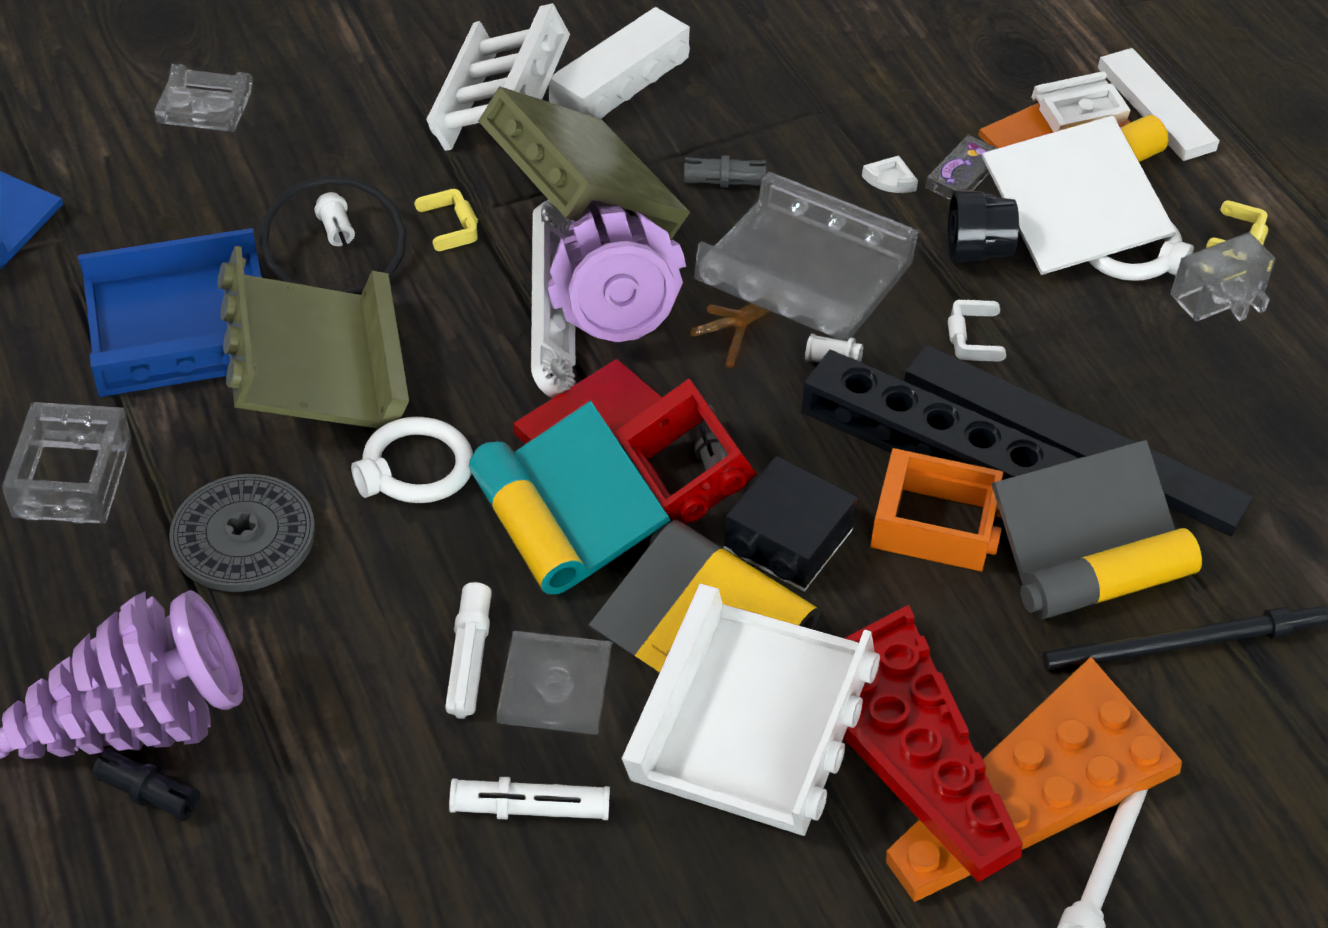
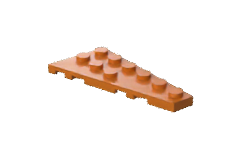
M1092 657L1078 668L983 759L986 765V776L994 792L1000 795L1023 843L1022 850L1122 802L1126 797L1135 792L1147 790L1180 774L1182 760ZM920 820L887 850V865L914 902L971 875Z

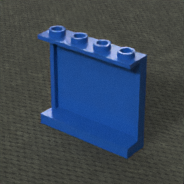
M253 228L78 255L84 279L92 353L89 354L90 364L99 397L227 375L230 354H225L223 351L227 322L221 321L220 318L224 290L218 288V274L221 264L223 262L228 263L234 247L239 246L242 247V257L246 259L244 275L262 278Z

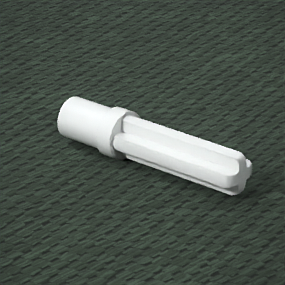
M476 582L468 583L463 587L459 614L456 616L454 626L456 637L445 708L447 713L455 715L458 719H465L467 715H473L476 710L484 644L490 626L488 615L491 589L485 584Z

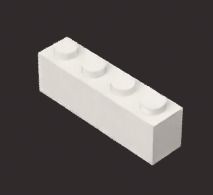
M654 7L553 74L549 82V102L602 119L608 112L624 101L631 99L637 92L657 81L666 72L682 64L688 58L690 51V27Z

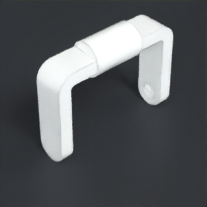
M957 300L953 303L951 316L948 318L950 342L954 344L957 358L968 361L999 362L1006 358V350L1002 346L966 345L965 318L962 315L996 316L1000 312L998 302Z

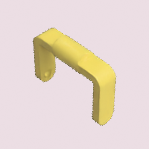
M457 189L426 195L415 200L414 205L419 212L454 204V210L463 228H465L434 238L432 244L436 251L470 244L478 238V219L470 203L464 200L461 192Z
M1224 201L1220 209L1222 214L1254 223L1247 238L1246 246L1219 238H1210L1206 248L1211 253L1249 262L1253 259L1255 251L1263 247L1268 233V227L1265 225L1268 214L1259 208L1233 201Z

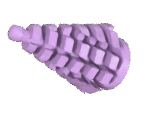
M591 200L578 221L571 220L572 224L568 230V237L564 241L561 235L549 270L552 277L547 285L549 299L554 309L562 307L566 321L593 337L614 342L636 340L656 330L669 315L683 283L679 269L686 267L684 254L680 244L670 240L667 231L653 223L643 214L636 211L637 218L636 216H630L628 211L622 209L621 206H612Z
M189 590L172 601L170 616L165 618L164 608L153 596L147 600L146 592L134 596L120 607L119 620L118 612L109 616L97 627L95 638L90 640L89 633L73 649L72 658L69 656L49 672L48 681L41 678L28 687L25 703L18 700L3 713V727L0 728V759L8 756L9 752L18 749L19 757L24 759L42 758L46 751L45 744H47L48 752L64 757L75 755V751H78V748L90 755L103 752V746L112 745L120 751L126 749L140 750L143 744L147 747L154 745V748L170 747L175 741H184V745L202 741L208 735V728L211 727L209 708L204 698L210 705L221 710H228L238 706L243 700V685L238 664L225 632L210 606L199 594Z

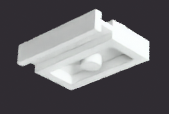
M1105 71L1037 85L1034 87L1031 97L1033 101L1039 102V110L1053 132L1112 115L1117 123L1127 122L1131 111L1113 83L1108 84L1106 81L1107 74Z

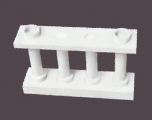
M553 3L539 7L530 29L490 38L480 21L473 23L426 119L431 132L438 138L445 151L453 148L463 126L479 123L478 120L488 104L471 108L474 101L492 98L499 86L542 100L570 36ZM521 47L519 53L495 58L499 52ZM510 71L507 78L483 83L485 77Z

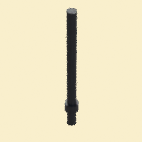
M1324 606L1290 611L1287 607L1265 610L1262 616L1044 651L1042 660L1045 670L1051 671L1081 666L1090 657L1096 663L1262 635H1267L1270 639L1291 636L1294 630L1327 625L1328 613Z

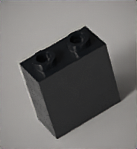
M776 456L726 515L724 549L805 592L853 530L858 497Z

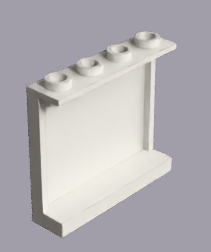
M699 584L623 754L622 761L630 780L805 836L811 819L817 821L823 812L827 798V790L823 788L829 773L836 774L841 766L845 752V744L842 743L846 729L847 727L854 728L859 720L863 700L859 696L865 682L871 684L878 671L880 654L874 651L872 632L864 630L859 643L724 605L718 588Z

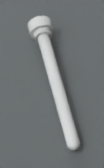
M1148 789L1135 792L1120 802L1081 900L1064 910L1057 928H1106L1101 908Z

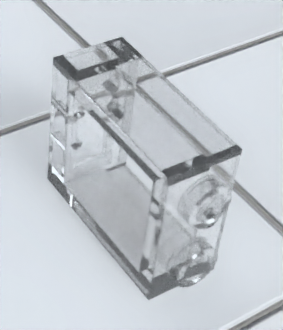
M32 402L2 485L11 516L26 520L44 519L70 521L73 523L106 524L132 439L124 408ZM43 447L99 450L89 482L73 483L32 480Z

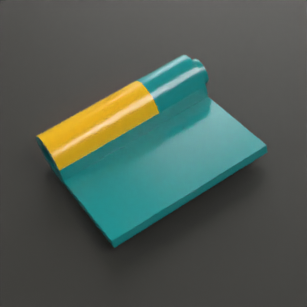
M591 401L514 452L505 442H487L475 450L469 462V469L542 591L547 594H559L574 587L671 521Z

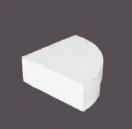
M899 155L863 166L862 177L878 189L893 193H909L917 190V178Z

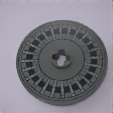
M240 474L215 480L192 493L175 513L170 527L169 538L173 557L180 569L189 578L215 590L242 592L272 585L295 571L308 556L315 538V522L309 502L299 490L289 483L266 475Z

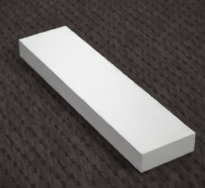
M1133 48L1100 57L1098 69L1101 72L1105 71L1109 81L1113 83L1142 117L1154 115L1162 121L1168 133V145L1183 161L1217 150L1219 139Z

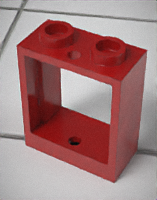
M687 379L614 432L666 513L672 520L678 519L685 525L702 518L710 508L727 496L740 491L748 481L757 476L755 470L690 379ZM705 420L728 453V456L672 495L649 459Z

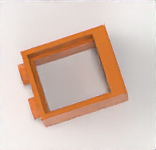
M892 448L875 516L870 548L982 572L986 554L996 555L1002 527L993 526L994 518L1002 519L992 483L1002 480L1003 471ZM903 490L983 507L978 534L897 517Z

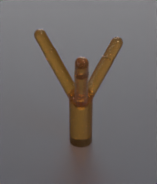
M760 297L739 310L709 305L707 307L709 313L726 318L692 328L690 335L695 337L731 325L736 327L725 363L728 368H732L738 355L746 326L770 312L771 303L766 297Z

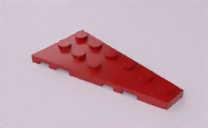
M907 605L844 638L859 643L863 631H871L874 651L880 654V662L874 681L871 684L865 682L859 696L863 700L859 720L854 728L847 727L843 739L979 883L1021 858L1023 843L1000 795L994 792L986 776V765L980 753L975 752L968 738L969 730L942 673L937 672L930 657L928 643L924 635L920 636L914 624L915 616L910 606Z

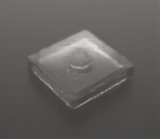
M513 631L497 709V723L598 735L612 654V642Z

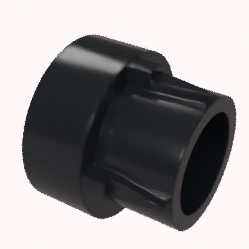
M953 191L949 204L947 226L950 262L980 263L981 261H987L991 257L1013 256L1016 251L1019 232V213L1015 199L996 198L994 194H984L982 191Z

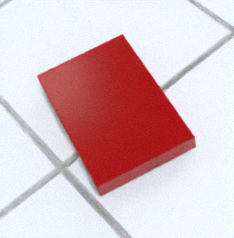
M615 359L570 387V390L562 392L514 422L513 432L524 444H527L591 401L614 434L616 430L662 397L618 359Z

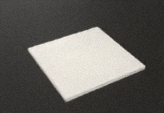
M1113 115L982 153V158L1002 198L1015 199L1017 202L1019 232L1041 275L1170 237L1176 233L1174 226Z

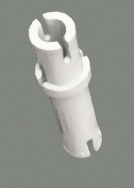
M499 777V782L468 781L452 778L449 811L453 813L456 811L497 814V819L507 820L509 814L608 820L610 786L588 787L560 784L511 783L510 777ZM481 796H492V797H501V798L494 799V798H480V797H481ZM512 797V798H525V799H524V800H514V799H506V798ZM535 799L580 801V803L536 801Z

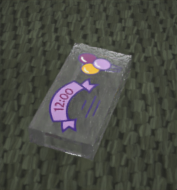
M967 135L927 176L925 188L948 199H951L953 191H973L990 173L982 158V153L998 148Z

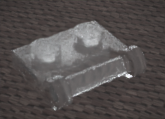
M173 64L169 72V81L154 110L157 123L235 132L252 91V74L237 72L236 75L188 70L186 65ZM186 85H188V86H196V87L213 88V89L230 90V91H232V93L224 92V91H212V90H203V89L187 88Z

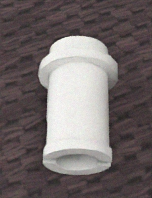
M328 192L322 194L317 199L314 208L315 215L323 222L330 244L343 246L339 232H343L347 244L355 236L354 229L346 214L348 209L347 202L337 193Z
M816 334L809 336L805 352L806 362L820 363L829 349L859 362L862 361L863 344L856 343L855 338L850 337L848 341L817 336Z

